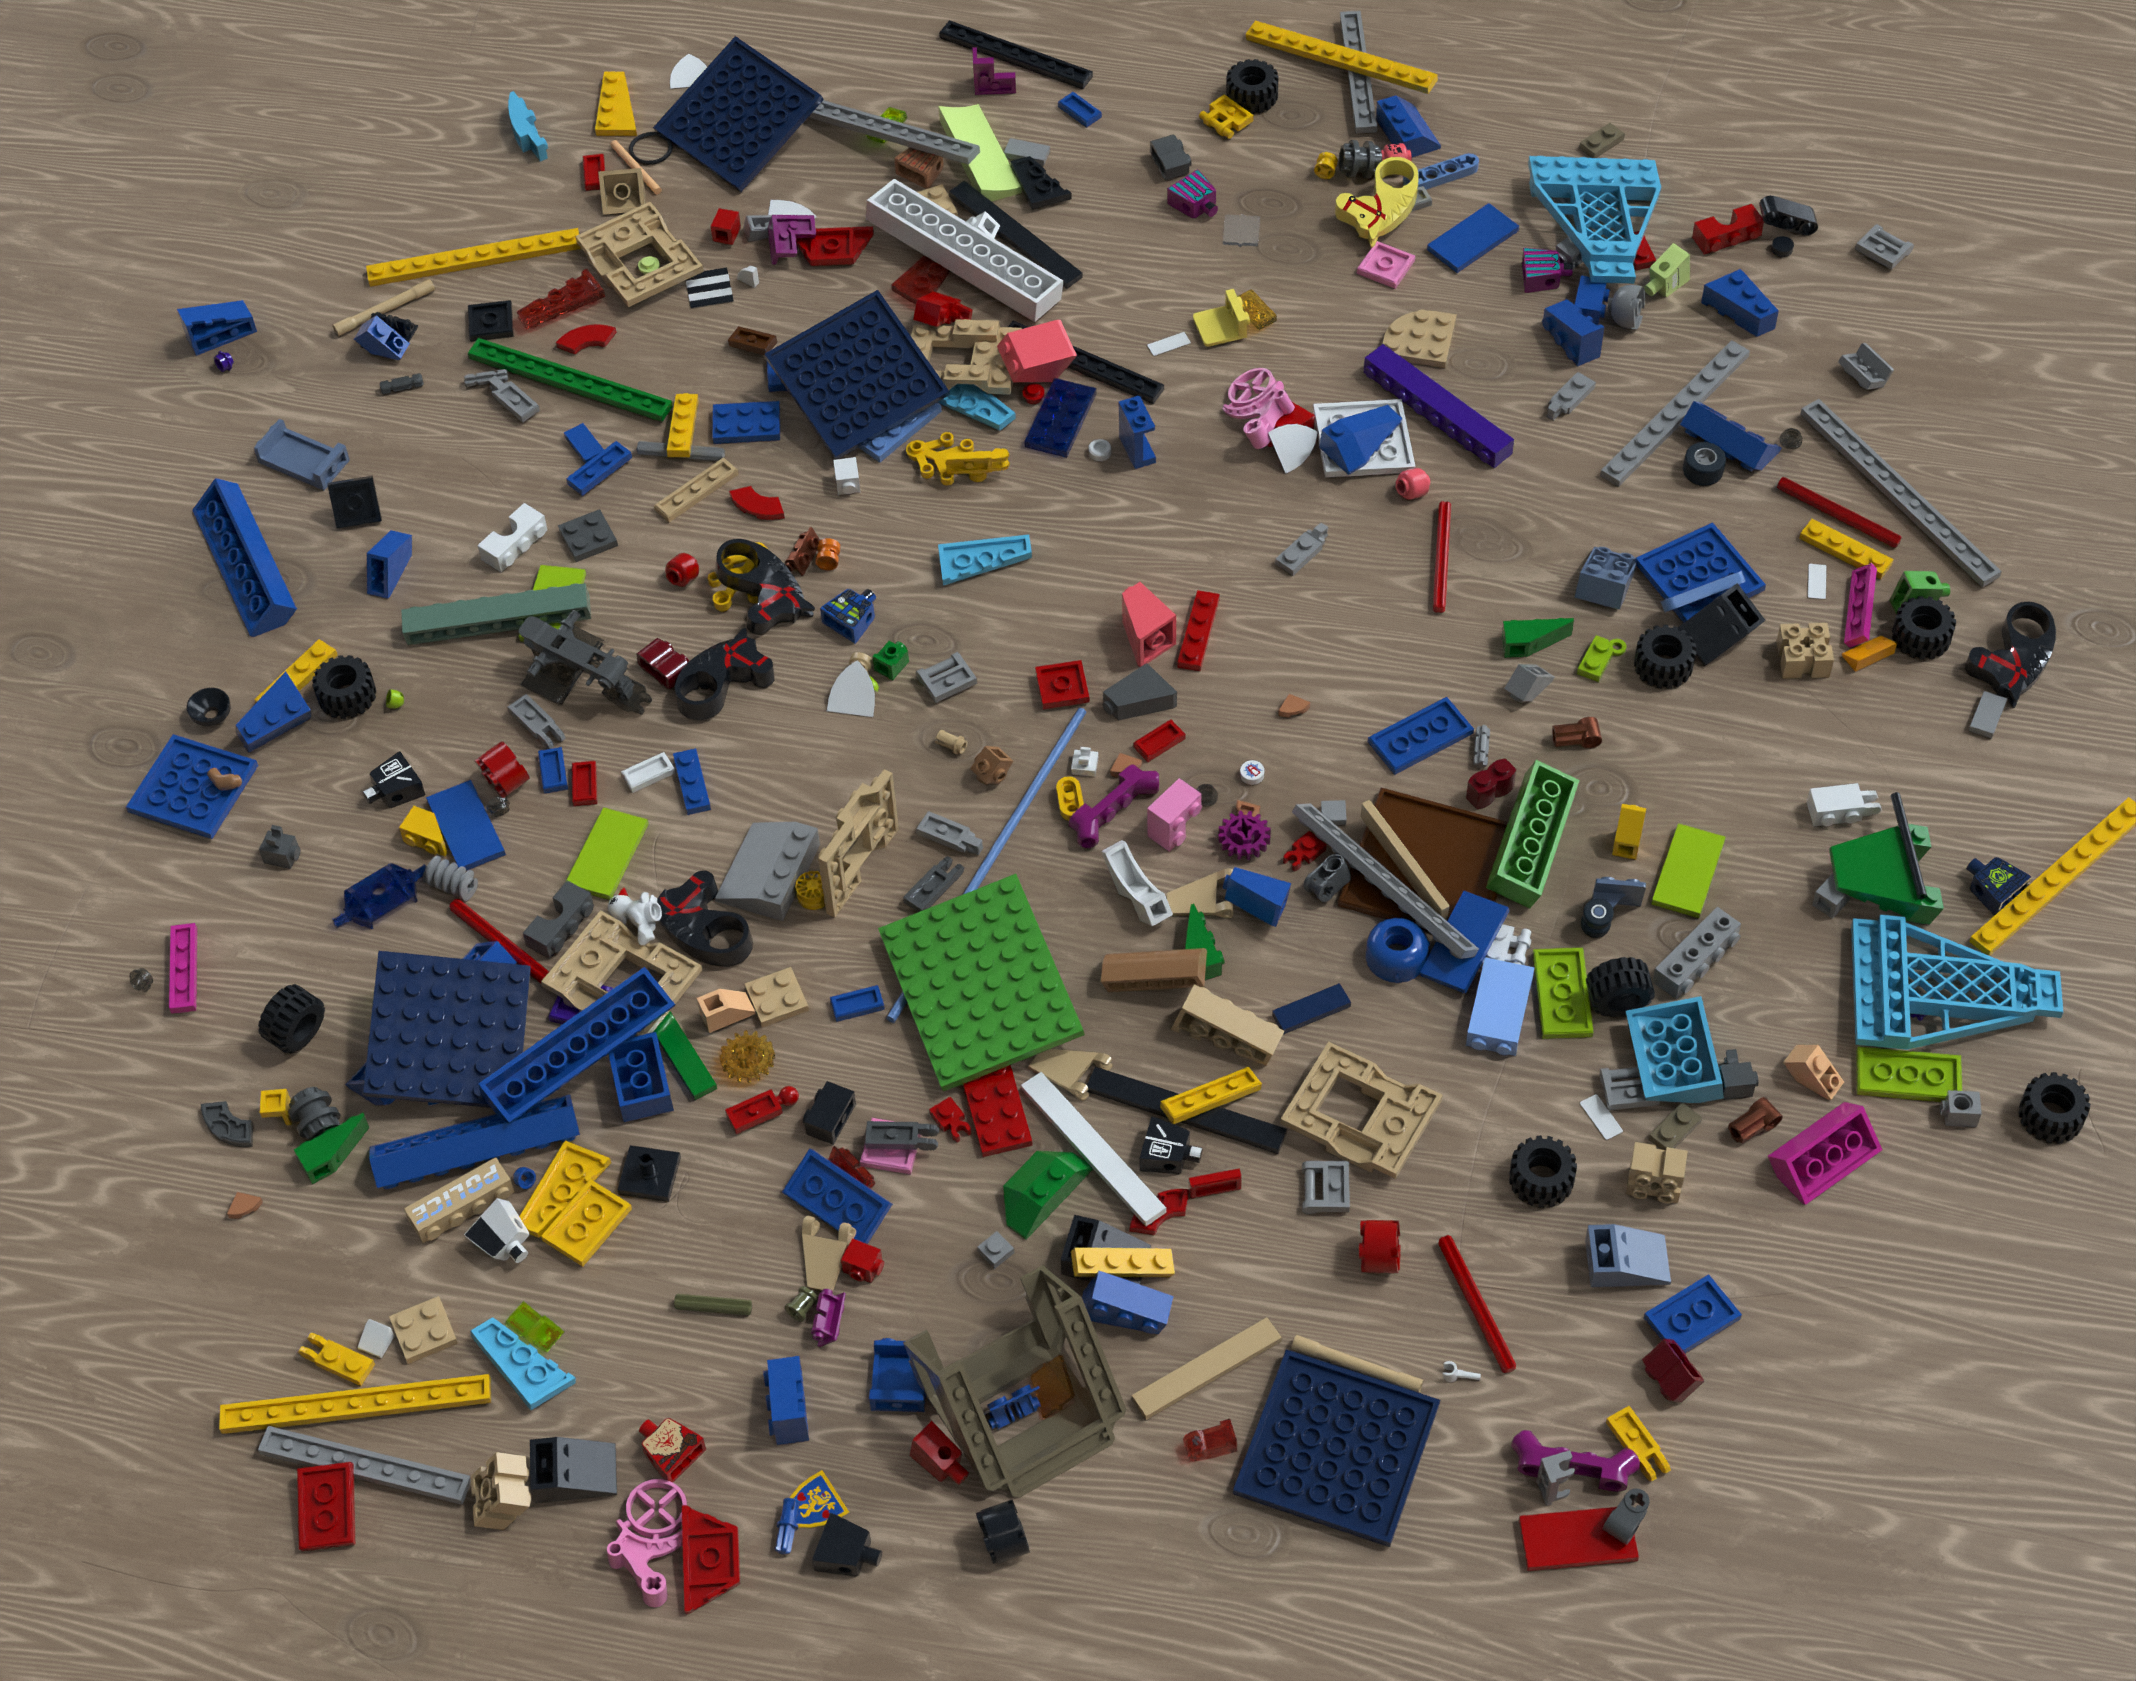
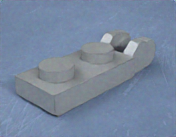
M527 694L507 707L508 712L536 739H539L547 749L554 747L552 740L546 735L547 732L551 731L559 741L566 739L562 730L555 724V721Z

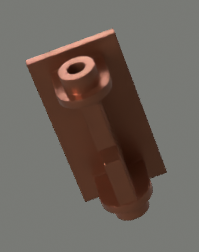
M809 527L807 532L799 535V539L793 548L795 551H791L789 557L785 560L787 568L790 571L797 569L801 576H804L814 558L820 541L812 527Z

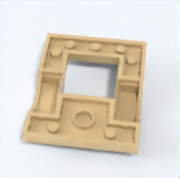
M651 202L575 236L577 244L587 255L588 262L608 287L612 286L627 307L704 272L703 265L681 239L676 240L669 232L662 215ZM651 243L664 260L668 259L670 263L635 279L619 258Z
M967 319L956 320L955 326L913 325L911 337L929 362L933 347L974 348L970 365L946 364L945 371L935 370L948 390L956 384H975L987 394H1011L1013 381L997 345L1007 333L1022 328L1000 327L999 321Z
M885 769L879 777L876 776L873 779L871 786L862 783L858 790L852 792L847 805L837 813L838 830L832 835L829 845L823 848L818 855L826 913L834 918L860 884V867L874 850L886 848L899 830L893 774Z
M600 910L541 983L543 988L563 998L564 1004L571 1008L573 1006L581 1012L608 993L601 989L602 985L620 963L626 959L641 968L645 967L648 971L653 969L664 975L658 984L676 1004L702 972V965L662 943L640 945L638 937L633 935L621 921ZM669 1011L632 1037L652 1033Z
M1328 1042L1281 1117L1280 1124L1325 1145L1327 1152L1349 1161L1371 1173L1376 1169L1396 1179L1439 1107L1443 1095L1421 1084L1404 1085L1387 1077L1375 1063ZM1338 1077L1362 1087L1361 1093L1380 1101L1362 1132L1318 1112Z

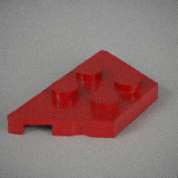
M873 226L816 228L815 238H796V245L811 266L854 264L873 237L874 228Z
M682 1505L685 1614H690L741 1584L739 1529L733 1524L722 1522L714 1516L703 1514L691 1509L690 1506Z

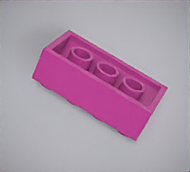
M1843 1102L1769 1154L1768 1159L1777 1178L1802 1204L1806 1205L1883 1149L1864 1107Z

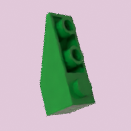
M1574 618L1503 621L1501 636L1504 658L1528 657L1571 636Z
M1191 904L1185 949L1205 948L1207 950L1206 981L1222 975V965L1225 964L1222 952L1220 950L1217 951L1214 946L1215 939L1213 933L1207 931L1205 927L1206 920L1202 911L1198 912L1195 904Z
M364 1113L348 1118L344 1123L326 1130L322 1135L310 1141H305L294 1149L296 1157L312 1185L335 1173L368 1131L369 1125Z

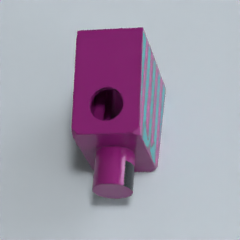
M1198 169L1167 188V204L1190 218H1197L1203 213L1213 217L1218 211V206H1216V189Z
M1523 248L1522 272L1524 292L1531 293L1557 289L1560 285L1561 276H1572V263H1560L1559 252L1554 250Z

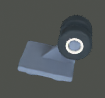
M1612 877L1596 879L1592 898L1585 905L1581 918L1583 932L1593 938L1606 935L1610 930L1613 919V908L1617 904L1641 906L1646 883L1640 882L1637 879H1627L1626 881L1615 880Z

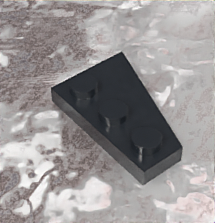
M1031 156L1010 161V166L1032 210L1072 199V193L1068 189L1064 190L1057 179H1052L1046 174V170Z

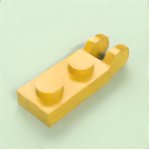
M995 448L992 452L946 453L947 475L1004 471L1010 466L1008 461L1009 452L1007 449Z
M310 1333L307 1339L311 1344L322 1348L320 1353L317 1354L315 1351L301 1346L298 1351L303 1358L314 1362L316 1366L359 1386H362L375 1366L373 1359L329 1339L327 1341L315 1333Z
M1630 1406L1625 1407L1606 1419V1424L1624 1448L1633 1450L1638 1456L1641 1472L1650 1482L1657 1479L1654 1469L1647 1461L1653 1457L1655 1464L1664 1474L1671 1471L1668 1461L1660 1451L1661 1448Z

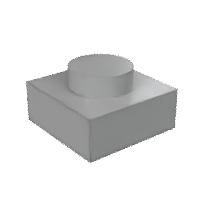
M997 1231L977 1246L978 1253L994 1269L1014 1254V1248Z

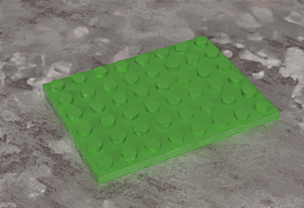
M1017 874L878 928L943 1092L1085 1035Z

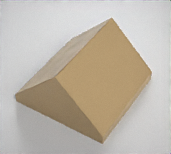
M641 168L598 172L603 215L626 213L645 204V188Z

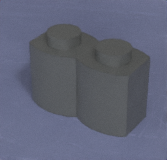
M1173 134L1150 141L1151 156L1165 180L1189 174V166L1192 165L1189 154L1184 152L1180 139L1178 140Z

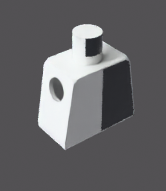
M497 1198L464 1234L470 1241L498 1260L505 1261L511 1257L516 1263H519L528 1255V1251L521 1244L527 1239L529 1232L512 1204L506 1200Z

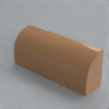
M1205 948L1106 954L1102 964L1101 983L1107 992L1192 988L1194 984L1204 987L1207 950Z

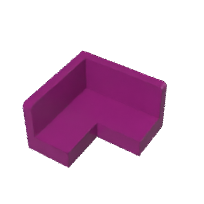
M977 47L973 48L975 95L1016 93L1015 72L994 73V57L977 58Z
M814 215L771 216L768 224V236L772 265L777 264L779 257H796V238H815Z

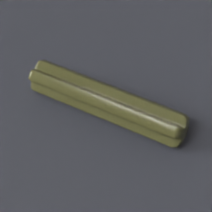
M676 1294L674 1307L678 1310L748 1316L752 1312V1301L747 1299Z

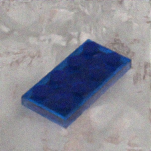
M1054 378L1024 441L1025 448L1067 458L1096 397L1097 389Z

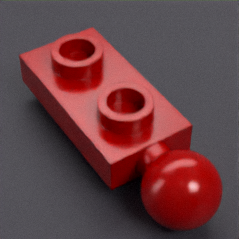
M785 1086L780 1090L779 1095L775 1096L772 1089L725 1109V1113L735 1133L738 1134L783 1114L780 1105H795L799 1099V1093L796 1088Z

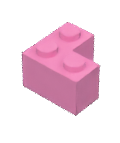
M1179 778L1147 808L1148 837L1169 852L1175 846H1180L1186 838V822L1191 817L1197 816L1202 809L1201 793Z

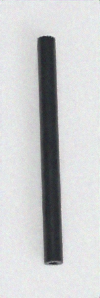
M1895 792L1890 797L1918 899L1922 900L1927 897L1901 795Z

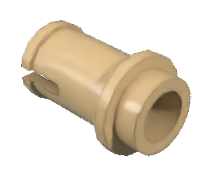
M940 730L936 736V744L953 750L955 754H962L966 750L967 741L963 736L957 737L944 730Z

